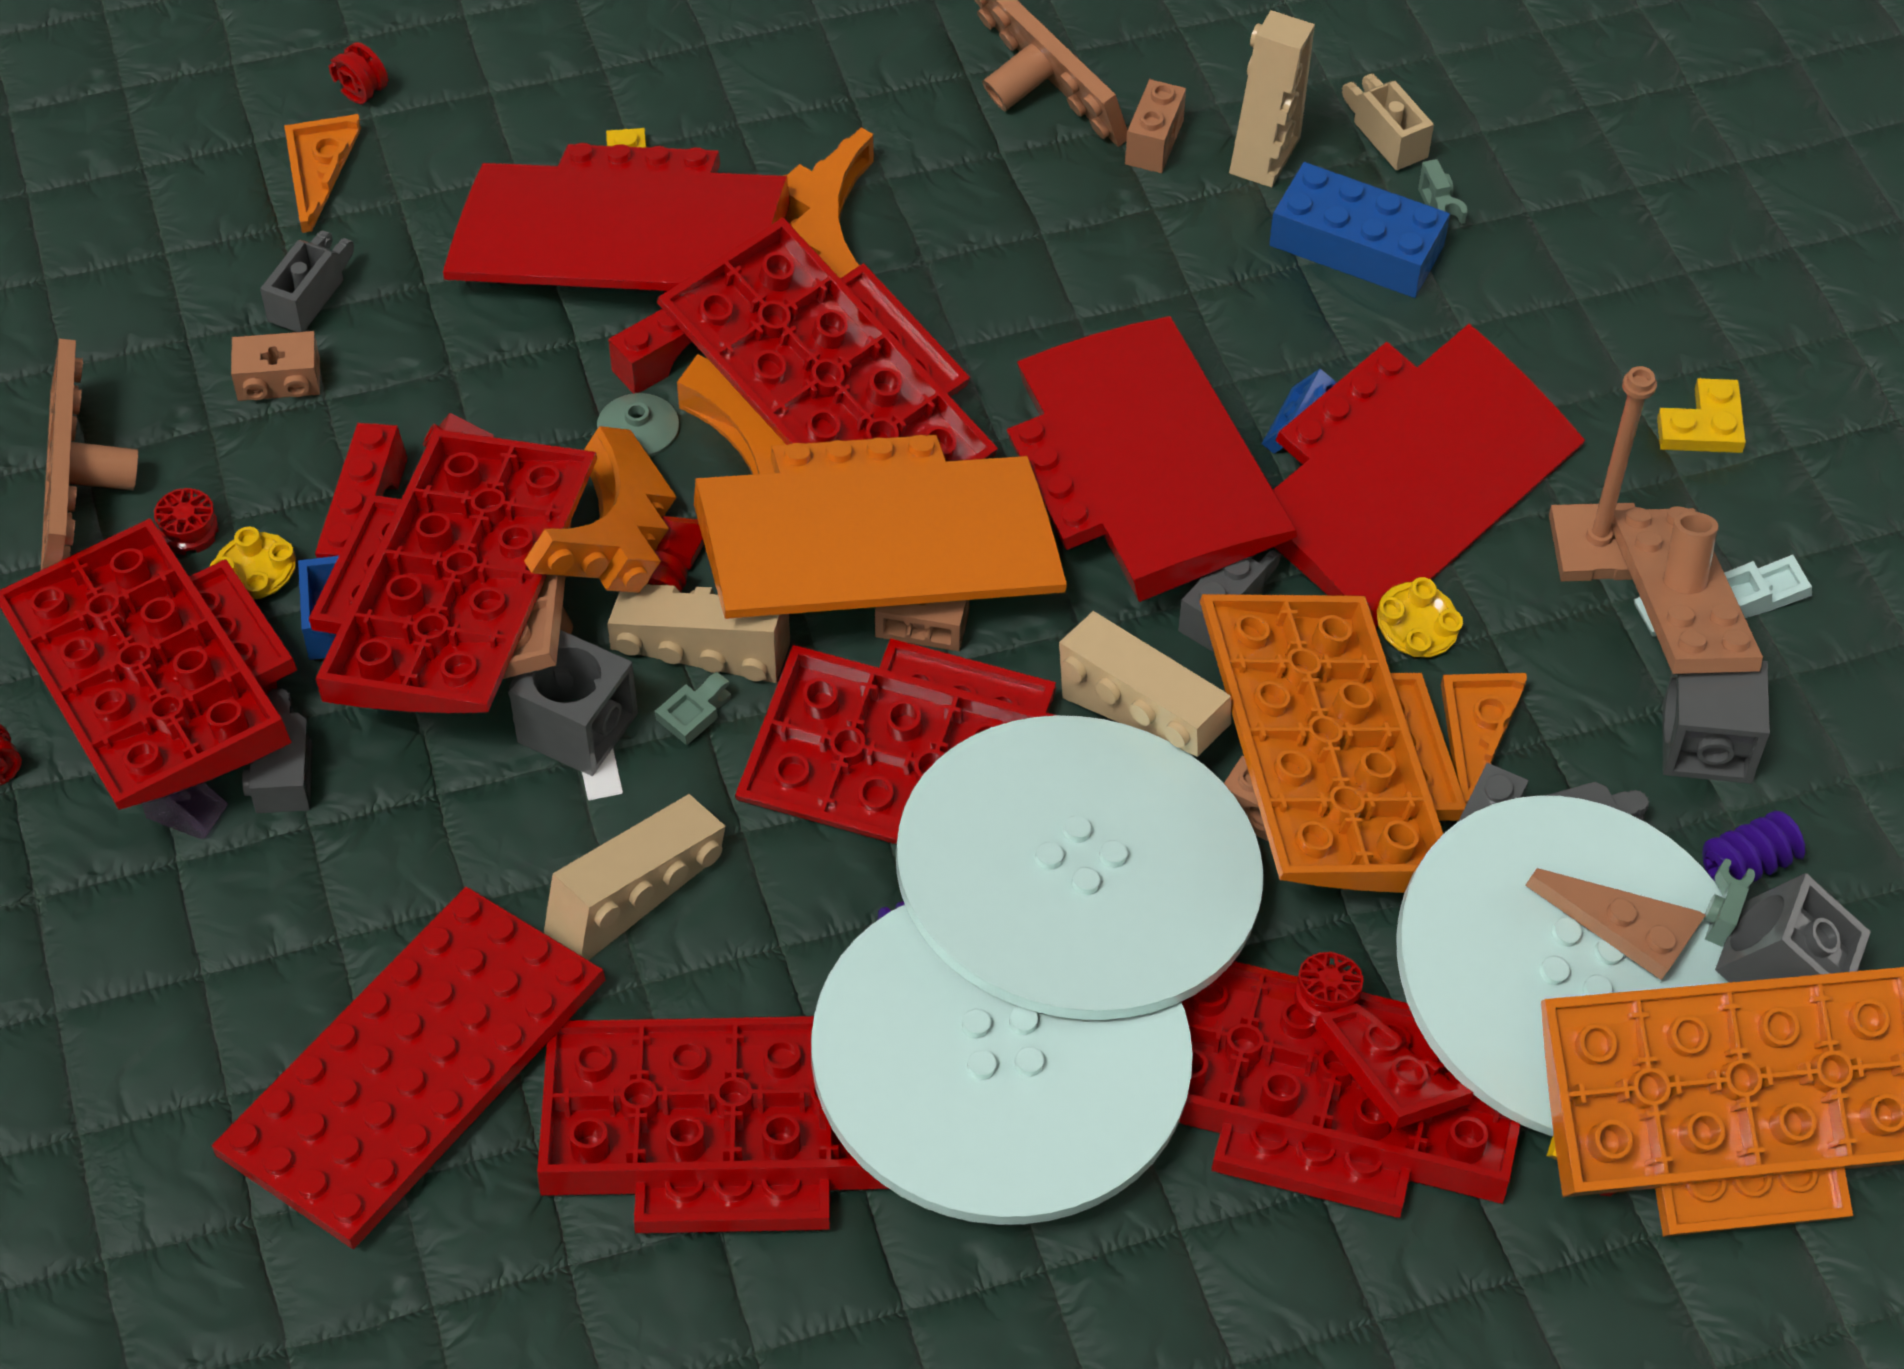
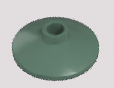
M634 393L616 398L607 404L598 417L597 429L599 426L629 429L633 432L648 456L653 457L664 452L673 444L679 432V419L675 409L666 400L652 394Z

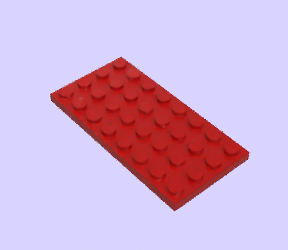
M465 887L211 1147L218 1158L354 1250L605 982L604 971L485 897Z

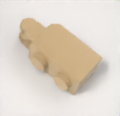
M1369 74L1364 76L1362 80L1364 92L1354 82L1343 85L1342 93L1344 100L1355 113L1354 123L1396 171L1428 158L1434 124L1396 81L1383 84L1377 79V76Z

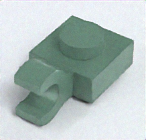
M1438 159L1423 162L1418 190L1425 205L1455 215L1460 224H1464L1468 209L1463 201L1451 197L1453 195V182L1450 175L1444 173Z
M715 672L696 691L685 684L655 710L656 721L684 744L688 745L718 718L717 708L722 707L732 697L731 693L725 689L729 685V681L718 672Z
M1729 859L1723 861L1715 874V882L1721 890L1722 896L1713 895L1704 920L1710 922L1705 940L1721 947L1738 923L1749 890L1748 888L1755 877L1754 870L1749 868L1742 880L1733 878L1729 873V867L1732 862Z

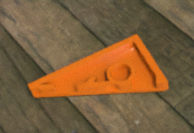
M358 114L284 125L302 233L313 230L361 130Z
M1526 673L1443 675L1441 690L1452 764L1466 805L1486 763L1491 764L1524 691L1527 681Z

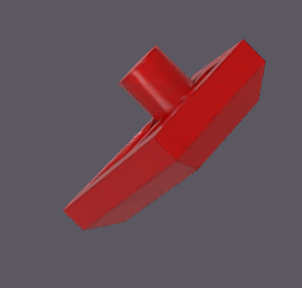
M662 516L661 518L669 529L655 551H662L675 556L683 562L687 570H690L704 545L698 519Z

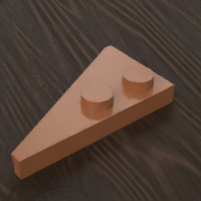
M1539 868L1535 870L1525 885L1660 980L1669 971L1706 916L1697 910Z

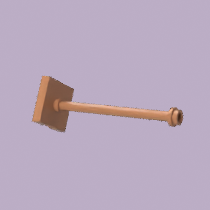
M1634 367L1624 376L1622 388L1627 394L1599 504L1551 505L1549 519L1561 582L1591 581L1592 579L1633 580L1614 536L1611 524L1615 510H1628L1635 507V503H1617L1644 401L1655 393L1657 387L1655 375L1647 367Z

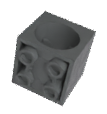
M560 630L557 664L540 671L516 675L508 690L517 742L590 776L595 774L638 714L632 662ZM569 699H581L575 702L561 703Z
M1762 661L1760 672L1671 674L1662 703L1663 775L1752 784L1770 734L1767 661Z
M1805 873L1744 902L1738 923L1726 939L1715 970L1729 983L1854 972L1858 970L1870 931L1814 879Z

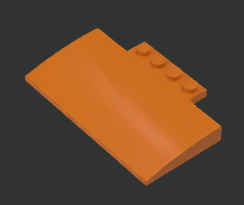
M936 435L851 441L835 440L831 442L792 443L789 445L772 446L771 462L775 473L695 478L694 508L725 619L1064 593L1066 591L1067 584L1057 545L1036 478L1027 456L945 461Z
M1202 594L1200 605L1225 692L1231 695L1232 716L1279 879L1321 887L1405 893L1410 879L1423 857L1443 835L1439 821H1459L1466 807L1422 673H1390L1365 596Z
M1904 967L1550 998L1541 1001L1550 1109L1563 1197L1655 1188L1663 1237L1852 1217L1853 1212L1845 1169L1904 1164Z

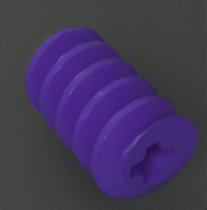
M1776 810L1766 814L1765 817L1752 820L1750 824H1743L1737 827L1735 831L1729 830L1721 834L1719 838L1713 837L1707 840L1702 849L1704 869L1714 882L1715 874L1725 859L1732 861L1729 873L1733 878L1742 880L1750 868L1754 870L1755 877L1753 882L1762 878L1763 872L1771 875L1777 872L1778 866L1786 868L1792 865L1793 857L1803 860L1805 856V843L1798 825L1790 816Z

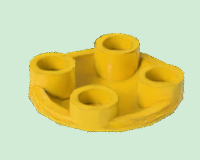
M249 526L239 529L234 535V540L223 547L216 558L210 563V566L226 559L253 600L276 593L289 582L295 571L296 555L291 543L279 535L259 532L255 527Z
M1419 577L1413 582H1405L1392 587L1381 597L1376 611L1378 627L1384 638L1398 651L1413 657L1431 658L1445 653L1456 642L1458 633L1463 625V618L1454 607L1452 601L1436 588L1432 580L1425 577Z

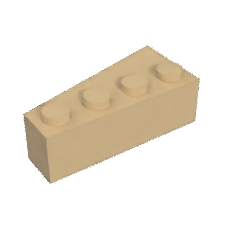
M1270 10L1263 24H1256L1250 39V46L1254 48L1247 67L1248 79L1229 174L1271 188L1276 182L1301 137L1315 24Z
M646 584L640 593L620 591L607 623L610 648L612 650H617L631 656L641 655L656 658L669 664L680 663L700 667L713 673L724 672L743 676L752 681L763 680L777 683L790 645L789 614L725 619L719 596L714 594L712 587H696L690 593H680L675 586Z
M1092 611L1059 642L1063 699L1116 722L1154 734L1197 757L1231 725V695L1095 611Z
M688 794L552 874L544 934L589 961L705 867H709L716 862L722 853V842L726 826Z

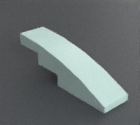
M1794 555L1757 568L1754 561L1724 573L1745 618L1812 596V586ZM1641 598L1634 599V604L1651 635L1657 636Z

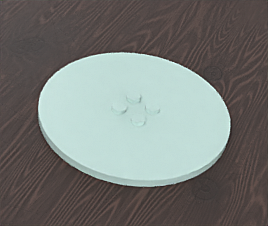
M1056 715L1032 717L1011 721L975 734L951 748L924 773L914 787L904 807L899 824L896 847V873L900 893L917 930L934 952L964 979L999 999L1030 1011L1072 1019L1108 1020L1148 1014L1173 1006L1210 985L1228 969L1246 944L1259 911L1263 891L1261 852L1252 825L1236 797L1210 769L1181 748L1147 731L1114 721L1083 716Z
M1530 796L1495 803L1472 813L1445 832L1429 849L1413 873L1403 896L1396 934L1397 961L1408 1006L1421 1033L1443 1065L1462 1085L1473 1091L1474 1095L1488 1106L1525 1127L1553 1136L1544 1050L1542 1000L1729 982L1715 970L1724 944L1721 947L1705 940L1710 925L1709 921L1702 920L1669 971L1660 980L1525 886L1535 870L1539 868L1690 908L1705 914L1714 894L1722 896L1721 890L1713 879L1687 851L1648 823L1621 810L1585 799L1565 796Z
M904 904L874 922L861 933L844 951L829 973L820 993L814 1014L811 1036V1062L815 1088L821 1107L832 1130L861 1167L881 1184L923 1208L949 1217L978 1223L1010 1225L1045 1222L1074 1215L1097 1206L1137 1180L1158 1158L1178 1126L1185 1107L1191 1080L1192 1044L1190 1029L1182 1002L1152 1013L1129 1018L1081 1020L1030 1011L999 999L964 979L948 966L917 930Z

